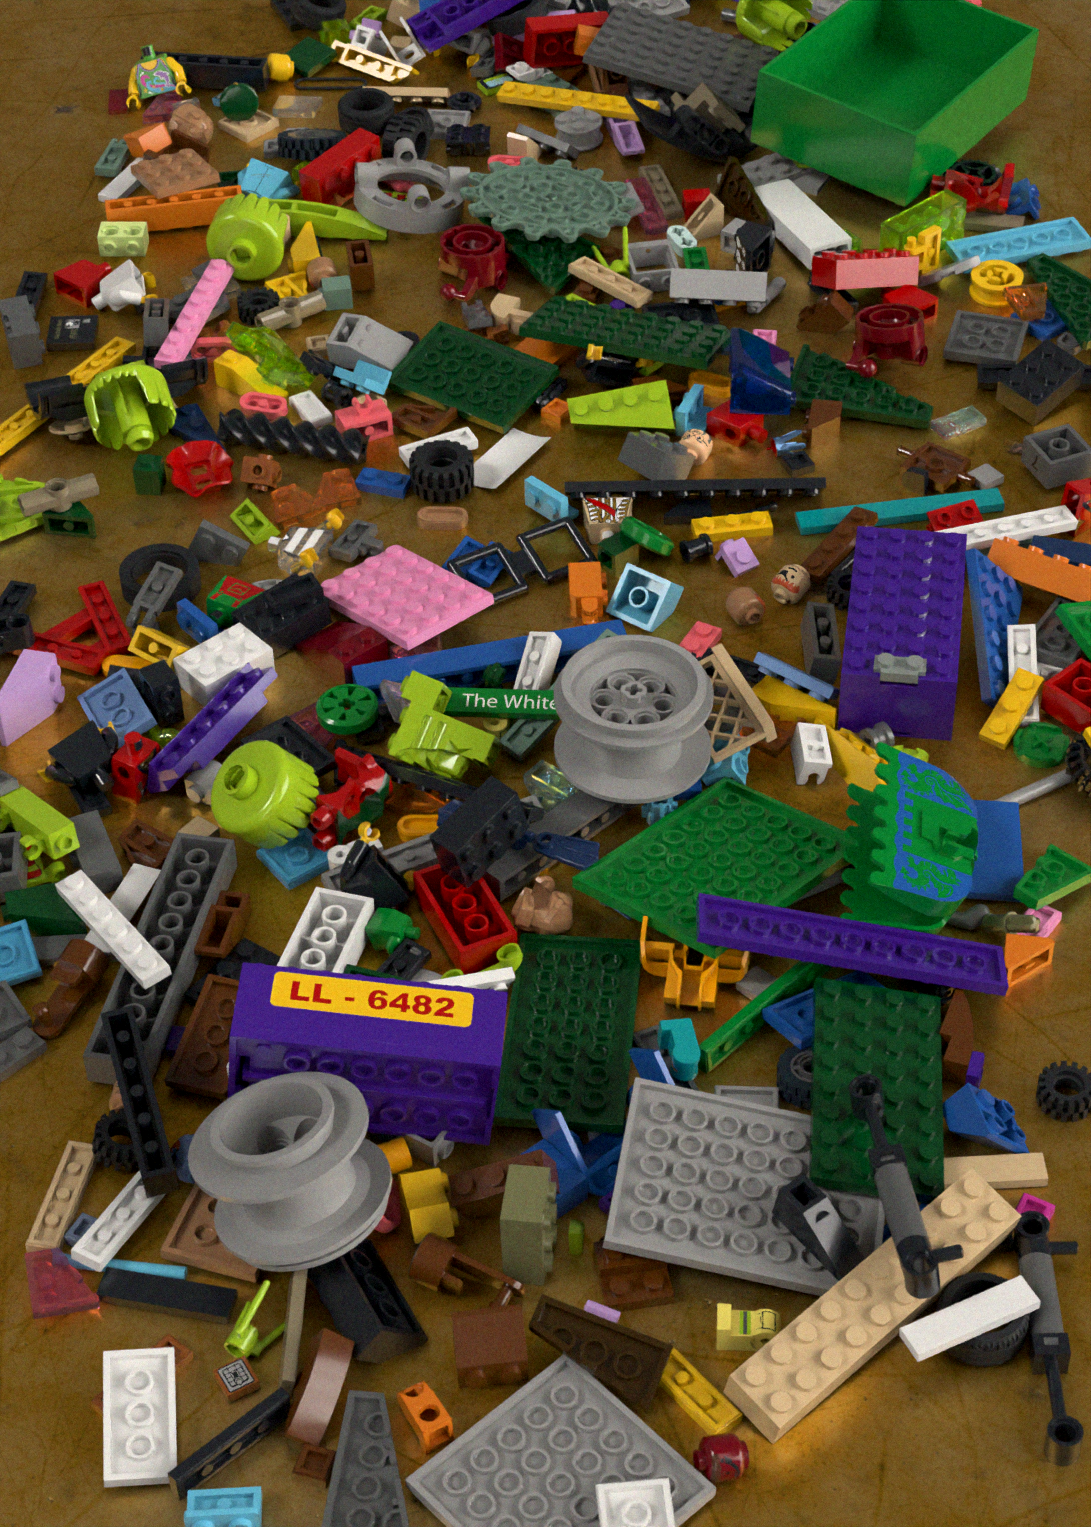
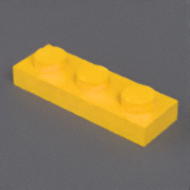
M768 511L691 519L694 539L699 538V535L706 533L712 542L773 535V524Z
M1018 668L979 732V739L1005 750L1042 689L1044 678Z

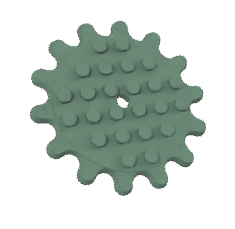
M522 157L518 166H509L498 161L490 162V174L468 173L469 184L476 187H462L460 189V195L463 200L476 202L468 205L471 216L493 218L491 224L495 231H505L507 229L522 230L526 238L531 241H536L545 235L549 238L558 236L566 243H573L582 233L605 238L610 231L608 225H628L631 216L621 211H632L637 204L634 198L619 196L627 188L625 183L601 180L603 170L599 168L575 170L571 167V162L565 159H558L551 165L540 164L532 157Z

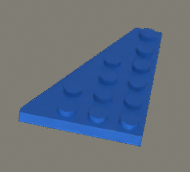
M976 548L965 551L981 700L994 709L1009 682L1007 625H1018L1023 587L1012 576L1006 574L999 566L990 561L986 555L984 556Z

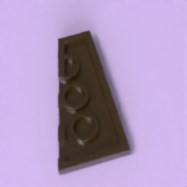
M729 156L715 191V197L734 218L771 227L773 220L738 159Z
M544 1294L541 1295L529 1323V1330L644 1413H648L673 1351V1345Z

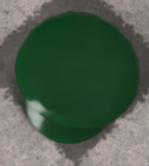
M235 82L223 91L219 104L225 117L232 121L241 122L255 115L259 107V99L254 88L250 85Z

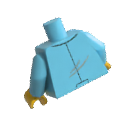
M251 158L250 162L246 164V168L238 173V185H241V191L245 194V198L250 193L257 194V198L263 196L268 199L286 200L295 196L303 198L300 181H296L295 185H293L289 172Z

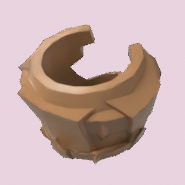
M188 103L172 112L168 133L171 138V131L176 129L207 144L212 140L214 125L210 117L203 110Z
M537 876L533 890L525 887L513 906L511 917L514 920V928L543 935L564 933L570 929L574 921L572 897L569 894L558 891L553 878Z

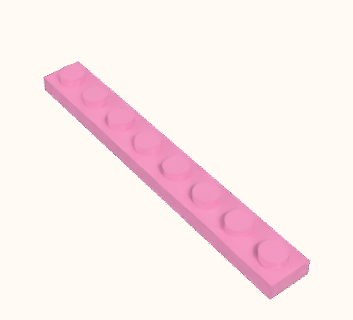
M211 259L154 359V368L161 369V365L185 360L235 271V267L229 261Z

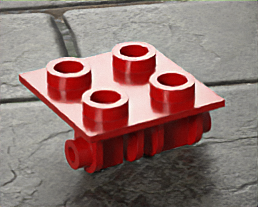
M974 499L926 513L930 520V523L926 525V530L931 532L984 522Z

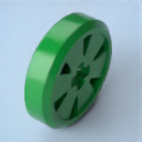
M624 517L619 526L621 532L627 537L659 555L669 556L675 547L670 538L634 517Z
M342 684L326 690L317 700L316 712L318 722L324 729L335 734L349 735L362 732L372 726L378 718V699L372 690L362 685Z

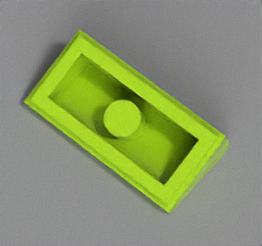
M248 498L229 516L255 545L269 540L271 536L276 537L281 534L274 524Z

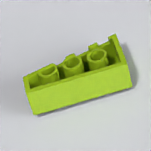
M666 380L567 399L571 424L574 429L644 430L650 433L664 432L676 434Z

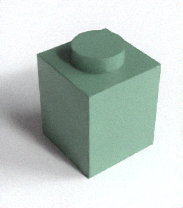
M349 275L321 278L322 288H318V291L322 293L326 301L325 311L353 308Z

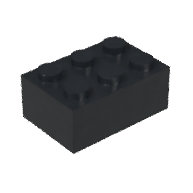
M1045 339L998 380L995 400L1035 426L1082 384L1086 364L1048 339Z
M294 573L286 579L279 582L278 584L274 585L273 587L288 582L300 576L297 573ZM260 594L231 612L233 626L240 622L273 649L274 659L332 623L329 602L324 596L274 615L263 599V594Z
M490 776L429 838L442 871L468 889L475 881L483 877L485 871L496 860L503 857L506 850L516 840L523 837L529 826L518 793L498 779Z

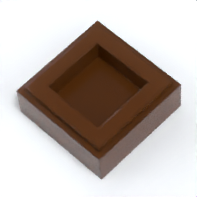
M304 1443L292 1470V1480L327 1489L332 1476L337 1451Z

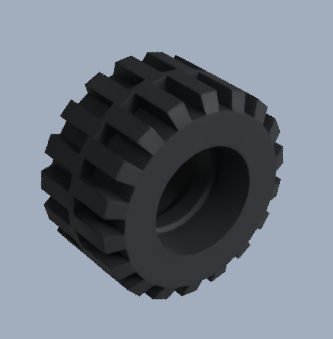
M394 114L389 120L383 135V159L393 158L395 143L401 138H408L414 143L417 159L426 161L430 148V126L425 118L413 115Z
M434 440V442L423 443V446H418L415 448L416 451H412L411 458H409L411 488L416 495H420L421 499H428L429 502L433 503L453 502L456 499L464 498L465 494L471 492V488L474 487V462L472 452L468 450L467 446L460 445V442Z

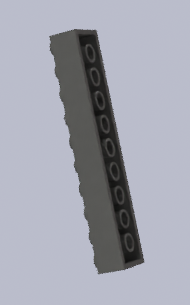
M176 833L136 928L167 962L172 974L145 990L121 964L101 1013L132 1005L152 1081L168 1043L172 1026L175 1025L185 1000V993L189 990L202 955L195 954L194 949L211 904L216 905L220 891H228L238 863L233 839ZM100 1015L84 1051L83 1060L88 1081L114 1085L117 1079Z

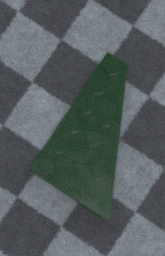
M477 217L484 225L492 227L491 220L493 218ZM507 229L500 231L504 235L505 247L552 295H555L575 276L568 272V265L583 256L592 260L595 254L591 247L594 245L598 250L600 249V245L580 236L573 243H566L558 236L549 238L545 235L536 241H531L526 238L522 230Z
M1045 253L1028 259L1026 269L1050 301L1083 350L1091 349V279Z
M803 344L781 398V406L806 410V408L811 409L813 399L843 401L842 417H854L866 421L873 420L891 425L911 426L917 429L929 428L934 409L933 406L921 402L911 395L905 397L897 393L895 387L881 380H876L873 377L863 378L860 374L847 370L846 363L834 359L824 352L818 354L810 350V345Z

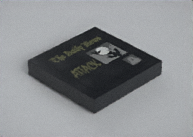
M98 315L51 316L46 340L47 351L95 349L99 326Z

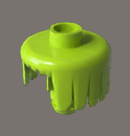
M739 0L736 9L737 28L746 39L760 46L767 45L774 50L783 52L786 50V47L794 43L791 40H787L788 37L798 40L806 31L808 25L806 20H810L811 13L808 10H812L813 3L810 0Z
M243 193L237 194L233 198H228L218 207L207 232L206 246L210 258L229 261L235 267L231 277L238 280L258 281L269 277L278 269L283 260V238L288 222L287 215L284 212L280 213V207L276 203H272L269 207V199L263 196L257 202V194L250 193L246 198Z
M127 364L109 369L94 378L84 394V405L96 440L107 448H111L112 444L115 450H119L122 442H126V445L133 451H143L148 449L153 444V441L159 439V430L162 436H164L168 432V427L171 429L174 426L176 411L166 379L160 371L151 366Z
M257 740L246 743L227 757L215 776L211 790V808L214 818L223 829L258 848L273 849L276 846H284L289 842L285 837L294 839L299 834V831L294 826L303 829L309 824L310 818L307 816L315 811L316 805L308 798L316 801V796L319 795V791L315 788L319 787L318 778L314 774L315 771L311 765L273 742Z

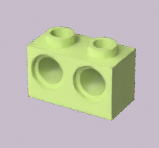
M101 222L97 235L100 256H146L149 245L147 222Z

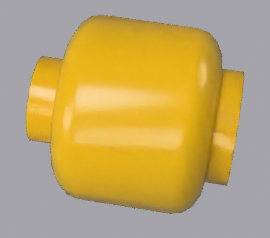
M269 54L270 81L287 82L289 78L293 77L294 61H291L289 55Z

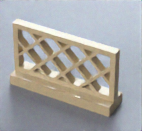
M722 643L711 648L712 655L699 661L703 669L711 665L715 669L713 677L710 678L713 691L715 686L728 689L725 698L714 696L713 703L722 704L719 714L710 713L707 719L716 721L713 731L707 730L711 740V759L715 764L764 738L767 743L778 738L772 719ZM728 706L741 709L738 718L725 716ZM722 722L735 724L732 734L719 732ZM741 726L752 727L755 730L754 733L747 737L738 736ZM716 739L729 741L726 748L715 752L713 749Z

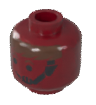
M734 1433L704 1436L699 1442L698 1450L693 1451L694 1468L701 1472L711 1483L738 1480L742 1477L744 1470L749 1467L747 1445L744 1440H740Z

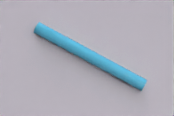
M54 1253L52 1266L96 1271L71 1259V1254ZM111 1259L101 1271L105 1272L107 1267L186 1280L188 1269L186 1266Z

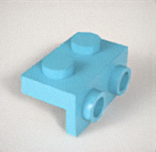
M358 360L353 372L336 366L333 375L341 378L340 384L354 389L356 384V390L368 395L370 391L384 395L392 372Z
M694 383L690 391L684 394L680 406H676L673 413V420L676 421V436L682 437L690 429L706 431L707 413L714 408L703 406V385Z
M532 475L524 480L525 505L551 521L566 516L573 520L579 516V511L568 504V497Z
M733 729L723 733L732 734ZM716 739L713 749L715 752L726 748L729 741ZM750 746L716 764L710 758L709 765L701 777L706 786L712 785L724 777H733L735 781L746 785V776L749 772L747 763Z
M261 1486L188 1490L187 1511H184L185 1527H261Z

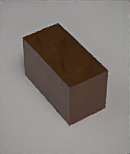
M369 239L345 242L352 291L375 289L374 265Z

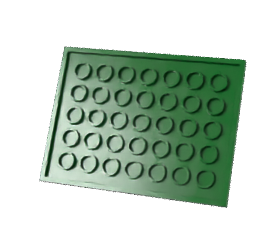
M724 777L599 859L598 862L588 867L585 871H581L572 877V887L640 922L643 921V916H648V926L706 956L716 959L729 948L697 942L696 901L699 893L786 908L849 862L843 857V852L847 847L857 848V846L845 837L844 830L728 777Z

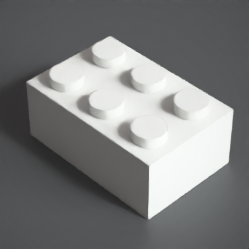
M240 622L173 659L174 671L179 678L180 687L204 707L248 662L253 669L273 667L275 670L273 649Z

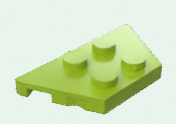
M0 474V542L44 524L42 512L24 517L21 513L17 497L20 494L43 488L46 483L27 481L18 477L14 481L4 480L3 475Z

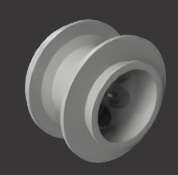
M613 636L595 641L580 649L570 658L566 666L559 673L554 686V705L558 716L562 720L554 740V755L562 774L570 783L583 792L617 803L641 804L657 802L676 796L689 789L703 776L711 758V740L704 726L712 711L714 698L713 685L708 674L689 651L673 642L653 636Z
M295 1072L272 1077L253 1084L228 1098L214 1109L199 1126L188 1151L189 1169L198 1187L209 1196L218 1199L214 1211L215 1229L223 1246L234 1256L262 1270L276 1272L304 1270L327 1263L347 1253L361 1243L377 1226L388 1204L392 1187V1172L383 1151L375 1143L364 1138L368 1129L369 1112L362 1093L355 1085L342 1077L323 1072Z

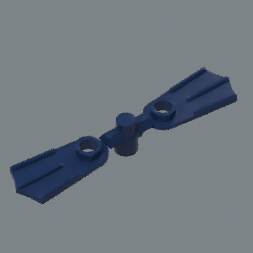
M452 799L446 806L439 808L437 826L439 827L464 802ZM526 830L523 837L511 845L514 850H522L527 846V843L532 842V847L537 853L581 871H585L588 867L599 861L600 844L598 842L557 835L550 832H542L537 835Z

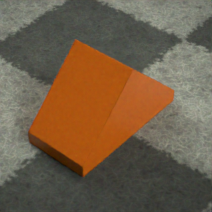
M164 122L123 136L132 157L143 158L144 152L148 149L157 153L172 143Z
M1006 933L1004 961L1008 988L1052 963L1055 941L1046 937Z

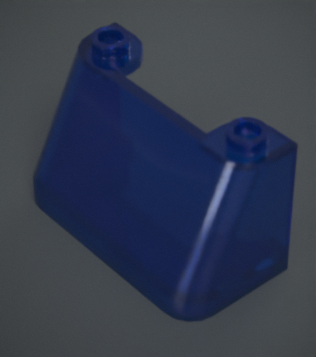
M731 328L729 374L731 375L729 413L790 415L791 406L796 405V391H791L790 373L794 369V357H789L788 351L742 328Z

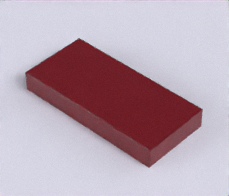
M128 89L109 90V115L128 114V106L126 104L129 96Z

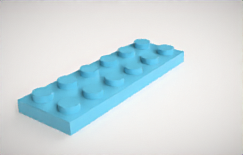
M1074 217L946 241L945 250L954 262L979 255L981 262L1003 260L1016 265L1026 262L1028 259L1041 253L1052 257L1091 249V237ZM971 268V269H969V270H967V271H964V272H962V273H963V274H966V273L971 274V271H972L973 268Z

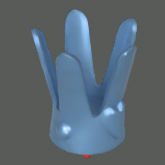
M796 429L782 437L771 438V447L766 450L772 449L775 457L796 453L788 451L803 449L806 447V444L785 442L800 435L802 430Z

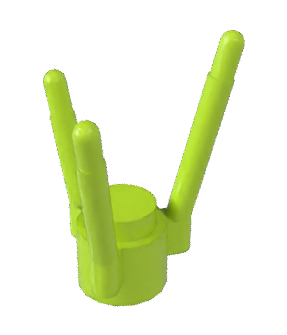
M624 226L623 260H615L611 263V266H608L596 246L593 245L591 249L601 265L630 279L628 268L630 266L628 260L627 227Z
M269 1280L263 1282L253 1302L248 1301L245 1304L232 1333L224 1343L227 1352L237 1359L245 1356L247 1359L250 1354L258 1358L262 1350L284 1332L285 1321L258 1342L259 1332L249 1324L270 1286Z

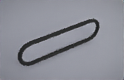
M304 77L294 82V87L300 90H354L367 85V81L361 77ZM359 80L364 82L360 86L302 87L297 85L300 81Z

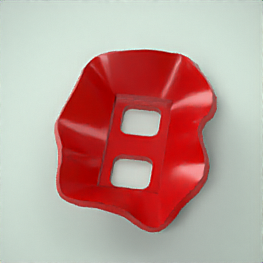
M200 440L187 442L182 446L174 448L165 460V465L172 470L171 482L173 485L184 490L191 497L220 492L224 485L229 484L233 480L231 467L234 465V461L222 446L214 441ZM203 467L208 471L199 475L191 474V470ZM211 482V484L204 486L202 489H197L196 487L197 484Z

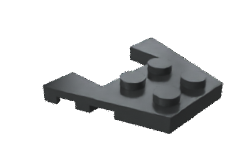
M209 260L191 270L193 277L197 281L201 279L210 263ZM197 284L170 300V324H175ZM224 290L205 323L231 309ZM140 303V306L134 305L135 310L142 313L145 304Z

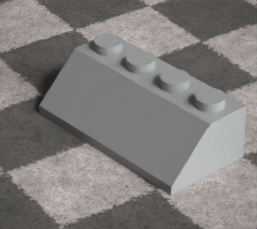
M671 268L670 298H674L675 303L689 304V299L699 300L698 304L713 305V300L722 301V305L737 306V301L746 302V306L761 307V302L766 303L768 274L767 272Z

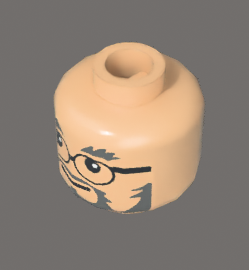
M700 429L687 430L678 442L688 448L687 452L696 456L693 465H702L707 460L713 447L710 436Z

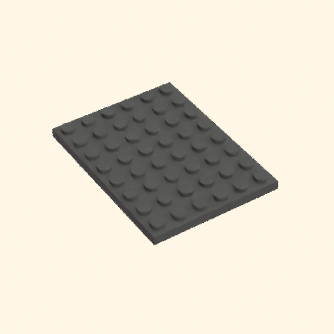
M618 2L584 53L582 62L691 95L703 82L732 108L749 113L756 97L758 71L777 57L779 51L767 45L760 46L754 44L747 39L734 38L728 33L721 34L714 32L708 27L694 26L688 21H678L668 15H658L652 13L649 9H639L632 7L629 3Z

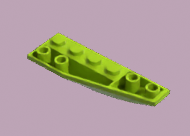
M269 199V207L272 203H276L280 207V213L284 212L289 216L291 236H298L308 221L312 223L315 236L327 237L328 239L349 238L351 240L371 239L373 241L386 240L389 229L369 221L361 213L302 200Z

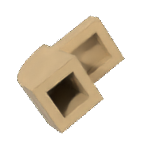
M498 293L490 305L493 322L491 327L507 324L509 333L519 335V326L534 313L520 310V298Z

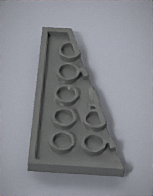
M349 1390L321 1527H409L384 1393Z

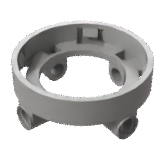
M401 138L394 145L393 158L380 159L370 163L356 162L354 205L366 219L390 230L413 234L441 232L455 226L462 219L465 200L461 198L460 189L462 187H469L467 175L470 173L469 167L448 166L446 169L437 164L417 159V153L412 140ZM386 180L416 181L436 187L445 192V194L440 199L431 202L427 188L424 185L417 184L408 190L407 202L383 193L378 188L377 183ZM452 203L455 204V206L445 209L449 207Z

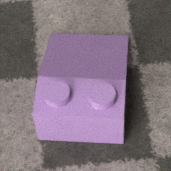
M24 649L0 690V740L2 746L10 745L52 715L58 704L63 701L65 688L61 685V668L57 664L55 653Z

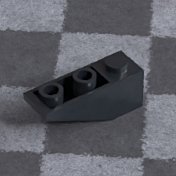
M804 1173L779 1190L772 1214L838 1281L865 1260L828 1197Z

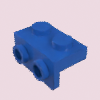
M1028 178L1013 182L1005 214L1022 215L1030 211L1033 218L1037 220L1039 219V209H1041L1037 198L1040 194L1035 184L1031 185Z
M186 598L176 602L178 610L177 621L180 628L201 644L225 631L221 627L218 628L216 622Z

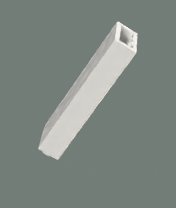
M790 179L754 187L773 220L771 228L772 231H775V236L809 270L812 269V256L822 255V251L842 253V250H852V238Z

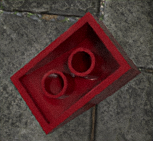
M337 621L296 644V649L341 685L353 684L352 666L389 660L387 639L367 625Z

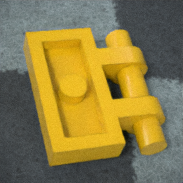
M933 225L918 233V239L914 236L907 237V244L904 245V250H909L911 255L919 256V276L938 269L942 228L937 225Z

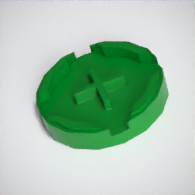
M1034 722L1028 724V727L1024 729L1021 727L1016 731L1013 737V752L1026 765L1036 768H1051L1059 766L1064 762L1066 749L1071 743L1069 736H1065L1062 733V729L1058 726L1046 722Z

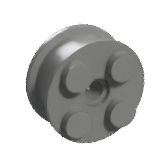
M574 106L571 110L559 114L554 120L555 128L558 130L555 138L572 145L579 151L594 149L603 141V134L599 130L602 125V117L595 111L584 109L582 106Z

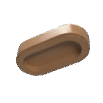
M427 506L421 508L416 514L417 525L426 530H460L468 525V512L461 507Z

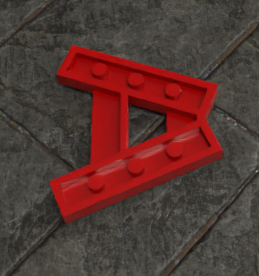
M103 580L77 587L79 597L85 608L42 634L34 632L36 641L34 645L27 649L55 653L57 664L60 667L96 676L102 668V662L105 658L111 655L133 653L128 650L131 638ZM94 627L99 641L91 646L71 642L72 639ZM19 649L7 653L20 656L24 649Z

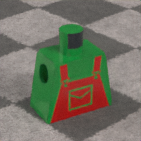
M225 575L207 596V616L217 623L218 628L222 625L230 628L233 626L231 612L262 594L265 589Z

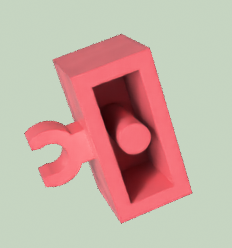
M365 394L364 403L359 404L357 398L354 397L352 398L353 406L335 411L336 428L340 433L354 428L360 431L364 437L370 435L369 441L393 435L392 414L382 399L372 401L370 396Z

